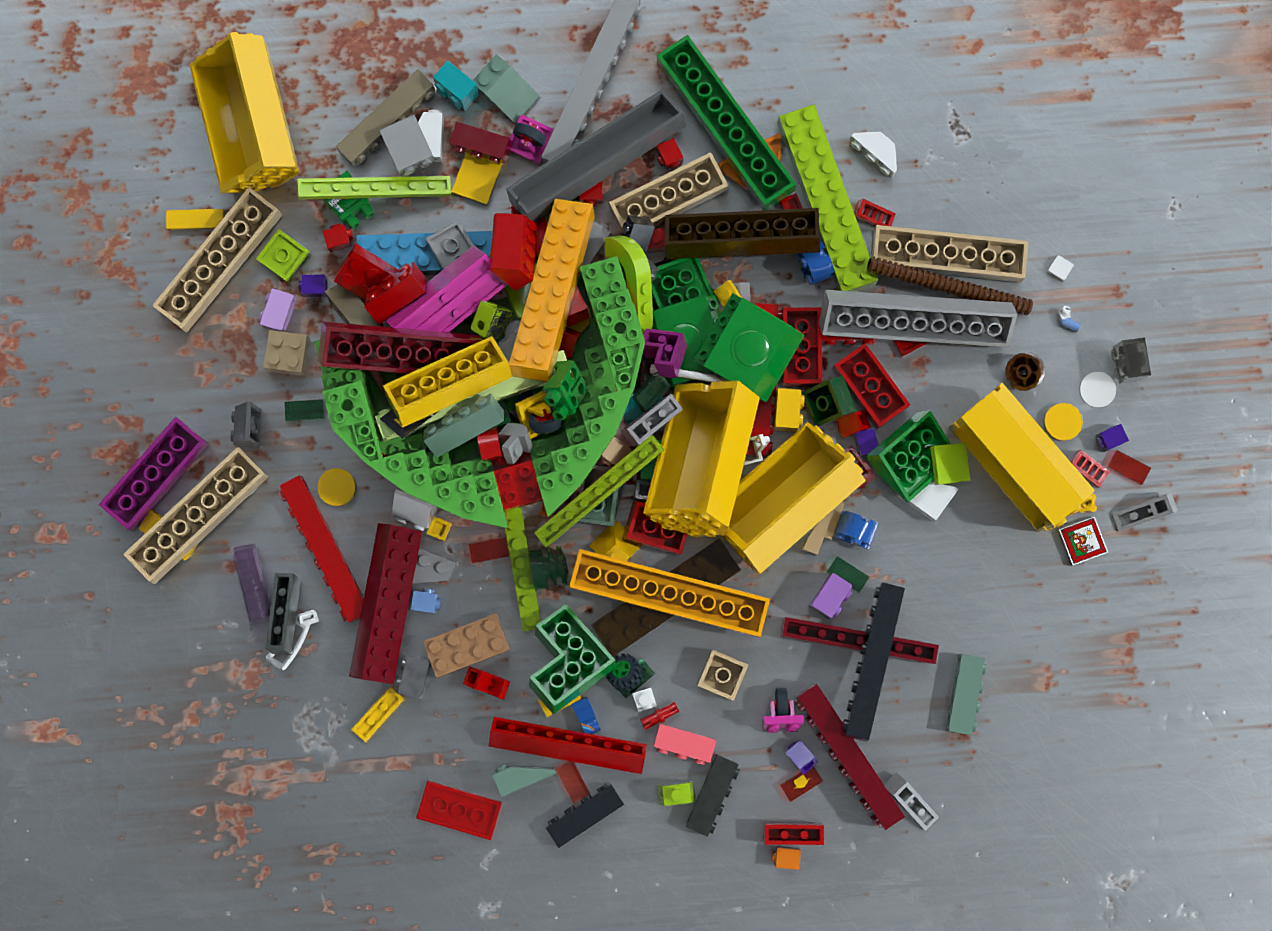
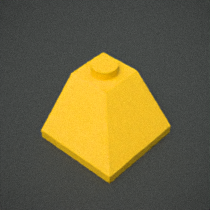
M615 520L614 526H607L589 547L597 554L628 561L643 545L623 540L625 527Z

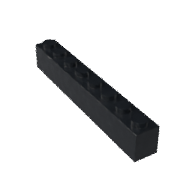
M882 582L879 587L876 586L873 598H876L875 606L871 605L869 616L872 619L871 623L866 625L864 635L867 636L866 643H862L860 654L863 656L861 662L858 661L855 673H858L857 681H853L851 692L854 694L852 700L848 701L846 711L849 712L848 719H844L842 724L843 736L864 742L870 739L905 591L903 587Z

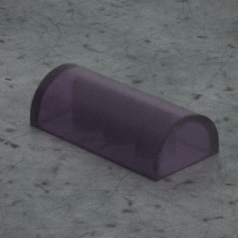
M256 544L234 547L232 555L250 627L269 622L271 603Z

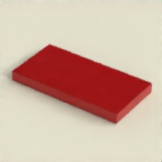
M427 780L416 819L491 840L502 802Z

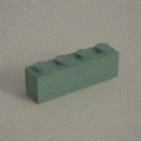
M491 393L487 396H481L474 403L461 407L458 412L445 416L436 424L427 426L424 430L423 441L437 458L503 422L504 410Z
M959 654L946 731L972 735V732H975L977 721L974 720L975 713H978L980 709L978 696L979 693H982L984 685L981 682L982 674L986 673L987 663H984L985 658Z

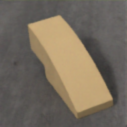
M841 502L815 525L801 551L815 556L818 555L823 539L829 541L832 539L845 503Z

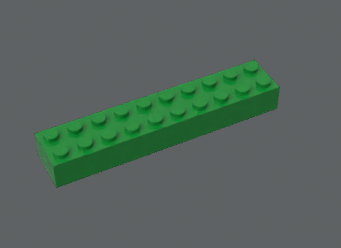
M688 35L656 55L659 67L763 210L769 209L796 191L795 181Z

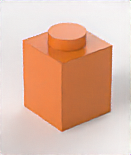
M776 846V851L772 850L771 862L774 863L776 868L799 870L801 850L799 848Z

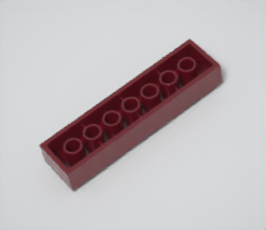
M322 321L317 361L323 367L411 373L478 343L482 339L478 335Z
M378 523L349 677L394 684L422 531L392 524Z
M812 684L794 696L796 698L794 703L800 712L804 711L807 717L805 720L809 726L817 730L816 736L821 744L827 745L829 748L827 750L828 755L833 761L839 763L840 766L837 768L842 776L848 777L850 780L849 787L854 794L860 795L862 799L859 802L863 808L872 813L870 818L875 826L887 830L905 818L855 740L843 736V722L818 684Z

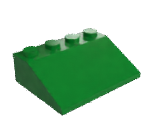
M699 258L677 259L658 266L659 271L656 273V278L651 282L652 307L654 310L703 295H714Z
M931 410L915 413L866 457L874 470L906 502H909L934 480L930 447L951 443Z

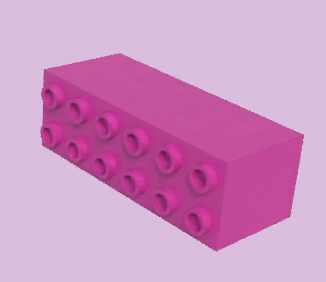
M472 246L427 282L426 293L393 314L385 322L391 328L448 333L476 311L481 300L488 301L508 284L489 270L490 259L475 246Z

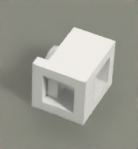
M651 687L632 693L638 712L657 706Z

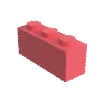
M659 724L654 747L657 748V752L668 754V751L676 753L675 757L686 760L688 756L695 758V763L705 765L706 762H711L716 739Z

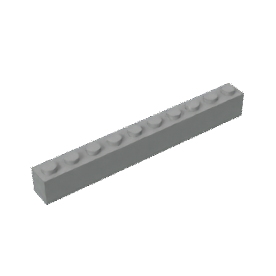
M640 0L614 1L541 156L543 163H547L580 141L578 137L580 133H584L587 127V117H591L595 110V106H593L595 100H599L603 93L602 85L607 83L610 78L611 66L615 67L619 56H617L619 49L623 50L626 44V39L624 38L633 29L634 23L632 21L641 12Z

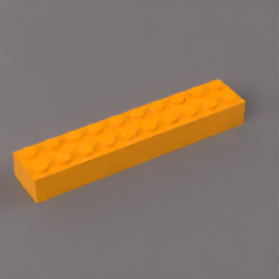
M555 199L509 361L511 374L514 377L548 382L552 377L579 278L580 266L583 263L595 218L593 204Z
M579 549L569 586L579 591L755 637H761L770 598Z

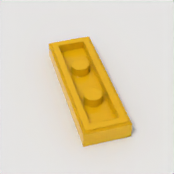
M224 209L166 210V229H215L224 218Z
M390 686L351 730L366 743L405 698Z

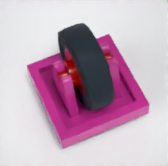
M521 114L510 136V140L513 143L510 152L540 165L542 161L541 156L554 129Z
M776 688L775 700L770 701V716H764L762 730H767V733H777L780 729H786V732H798V729H801L804 724V715H795L794 700L788 699L786 688Z

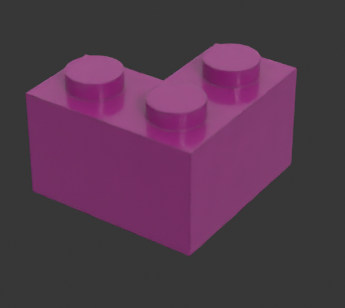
M646 328L643 350L645 357L655 359L654 364L658 376L677 378L687 348L683 333Z

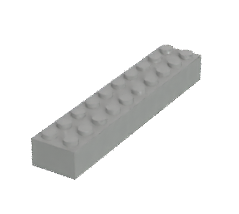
M825 290L819 326L822 335L1009 347L1017 312L1013 304L1009 302Z

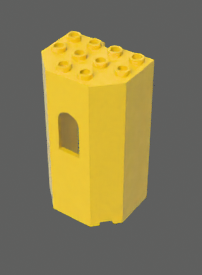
M237 32L227 34V37L217 41L216 45L208 48L205 53L197 56L189 64L221 193H244L248 187L255 192H259L260 189L269 186L270 188H275L300 174L268 45L261 35H254L253 33L238 34Z
M740 381L711 382V385L703 383L678 384L675 387L673 397L682 407V410L666 423L661 446L665 450L657 457L643 513L649 516L650 520L661 524V527L664 529L676 530L692 537L724 535L729 527L760 397Z
M1003 383L998 385L949 426L950 430L962 443L966 442L968 451L1038 532L1043 530L1045 532L1050 531L1056 527L1059 528L1067 521V516L1076 514L1082 508L1080 505L1082 503L1085 504L1092 498L1091 494L1095 491Z
M807 422L739 482L729 527L725 534L720 536L758 575L866 481L862 476L863 470L858 464L854 463L856 459L850 452L845 453V450L839 443L834 444V441L828 434L823 435L824 433L817 425L813 427Z

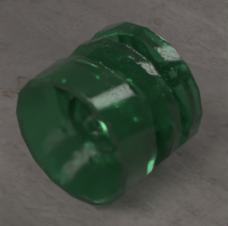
M561 545L556 546L557 555H553L551 547H548V556L544 557L541 549L528 551L535 591L548 589L549 579H552L555 587H558L557 578L560 577L563 586L568 585V566Z

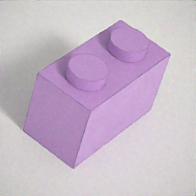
M272 288L271 293L268 292L265 299L267 304L265 310H262L259 316L260 325L273 331L286 332L297 298L292 294Z

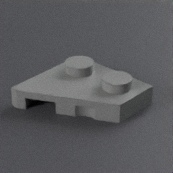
M419 549L413 584L449 581L456 563Z

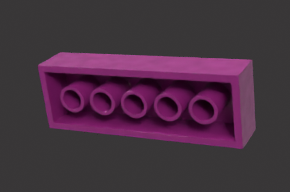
M175 417L100 502L99 506L127 530L134 531L209 443L181 419Z

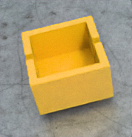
M777 389L773 420L774 431L796 433L801 428L803 414H800V409L804 406V395H801V390Z

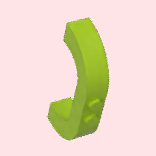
M619 235L604 238L605 257L612 258L618 256L619 262L625 270L627 289H629L632 303L635 305L644 336L646 328L652 329L653 325L651 271L647 257L640 245L629 237Z

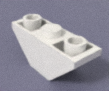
M881 131L853 133L849 140L852 147L857 151L861 150L869 162H875L883 174L893 177L897 171L895 143Z

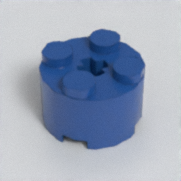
M821 241L819 253L795 254L797 261L802 264V268H800L801 274L804 279H807L809 285H814L834 276L830 256H827L822 250L825 246Z
M842 511L833 536L845 543H856L859 547L869 549L878 523L871 519L868 522L867 519L859 514Z

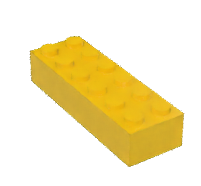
M491 336L383 385V388L401 425L405 427L510 379L512 374L506 357Z

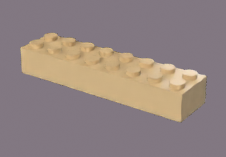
M248 187L152 306L187 333L281 218V212Z
M876 225L873 231L871 256H875L876 259L878 257L881 260L886 259L887 262L889 260L892 263L897 262L898 265H908L909 268L915 267V269L919 268L921 271H930L932 274L1021 283L1026 276L1028 241Z
M237 447L123 555L149 582L156 584L258 488L268 476Z

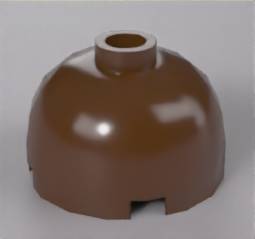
M1030 352L1016 354L1007 362L1005 368L1007 380H1010L1013 388L1020 391L1036 388L1045 377V365L1042 359Z

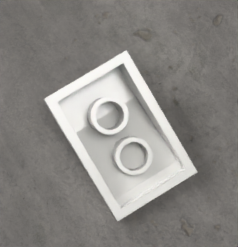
M396 489L392 508V515L396 516L395 520L404 524L407 521L414 523L413 527L424 531V528L429 529L438 508Z

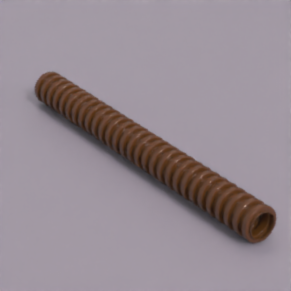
M871 256L867 264L868 273L873 272L875 275L879 273V276L884 275L886 278L890 276L891 279L895 278L897 281L901 279L902 282L907 281L908 284L912 282L913 285L918 284L920 287H929L931 290H940V292H946V294L951 293L953 296H963L964 299L1009 302L1013 304L1016 312L1018 311L1019 314L1024 313L1026 316L1030 314L1033 307L1032 299L1027 300L1025 297H1016L1015 294H1005L1004 291L999 292V290H993L992 288H982L981 285H971L970 282L966 283L963 280L960 282L959 279L954 280L952 277L949 279L948 276L943 277L941 274L938 276L937 273L932 274L930 271H921V269H915V267L909 268L908 265H898L897 262L892 263L890 260L887 262L886 259L881 260L879 257L876 259L875 256Z

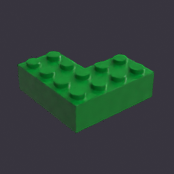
M564 604L535 626V636L553 655L554 659L529 677V687L554 715L614 669L616 660L567 604Z

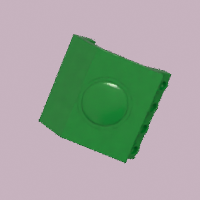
M732 293L694 361L729 381H740L759 396L762 401L767 402L804 335L791 325Z
M703 295L654 310L652 329L679 332L684 335L687 348L680 369L707 374L715 373L694 360L721 314L716 295ZM647 358L649 367H651V364H654L655 359ZM655 373L652 374L656 392L672 390L677 384L693 380L683 377L671 378L658 376Z

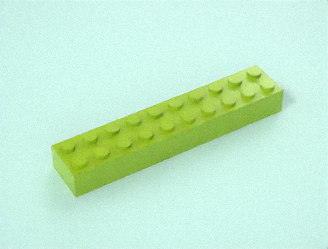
M815 104L780 115L777 123L808 208H819L820 241L825 246L823 251L827 256H830L834 268L833 279L837 290L856 292L876 285L878 277L873 272H867L870 255Z

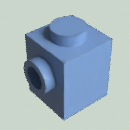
M423 588L422 592L413 591L411 610L436 614V610H440L441 599L438 598V594H434L433 589Z

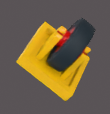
M544 390L515 404L519 422L526 426L530 439L540 434H547L558 430L565 421V419H554L552 415L554 408L546 404L544 400L546 393Z

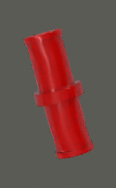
M673 701L661 709H655L654 713L640 719V722L646 731L660 722L661 724L664 723L665 719L680 711Z

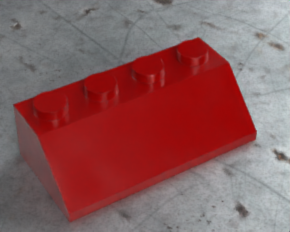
M495 213L489 270L517 291L533 281L537 225L525 215Z

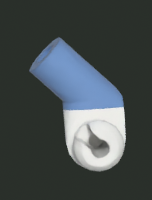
M1062 306L1058 311L1061 325L1077 332L1081 324L1071 319L1070 307Z

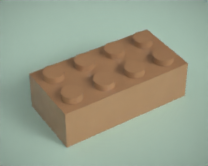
M497 614L423 641L436 678L511 650Z

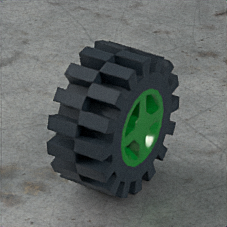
M623 653L621 657L616 655L614 669L606 675V678L616 690L624 692V689L630 691V687L636 688L634 684L637 683L639 685V678H643L641 674L643 673L642 666L630 654L626 656Z

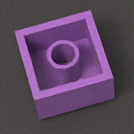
M831 573L808 607L826 619L837 617L842 609L840 604L842 601L845 602L849 599L853 592L850 590L853 585L838 575Z

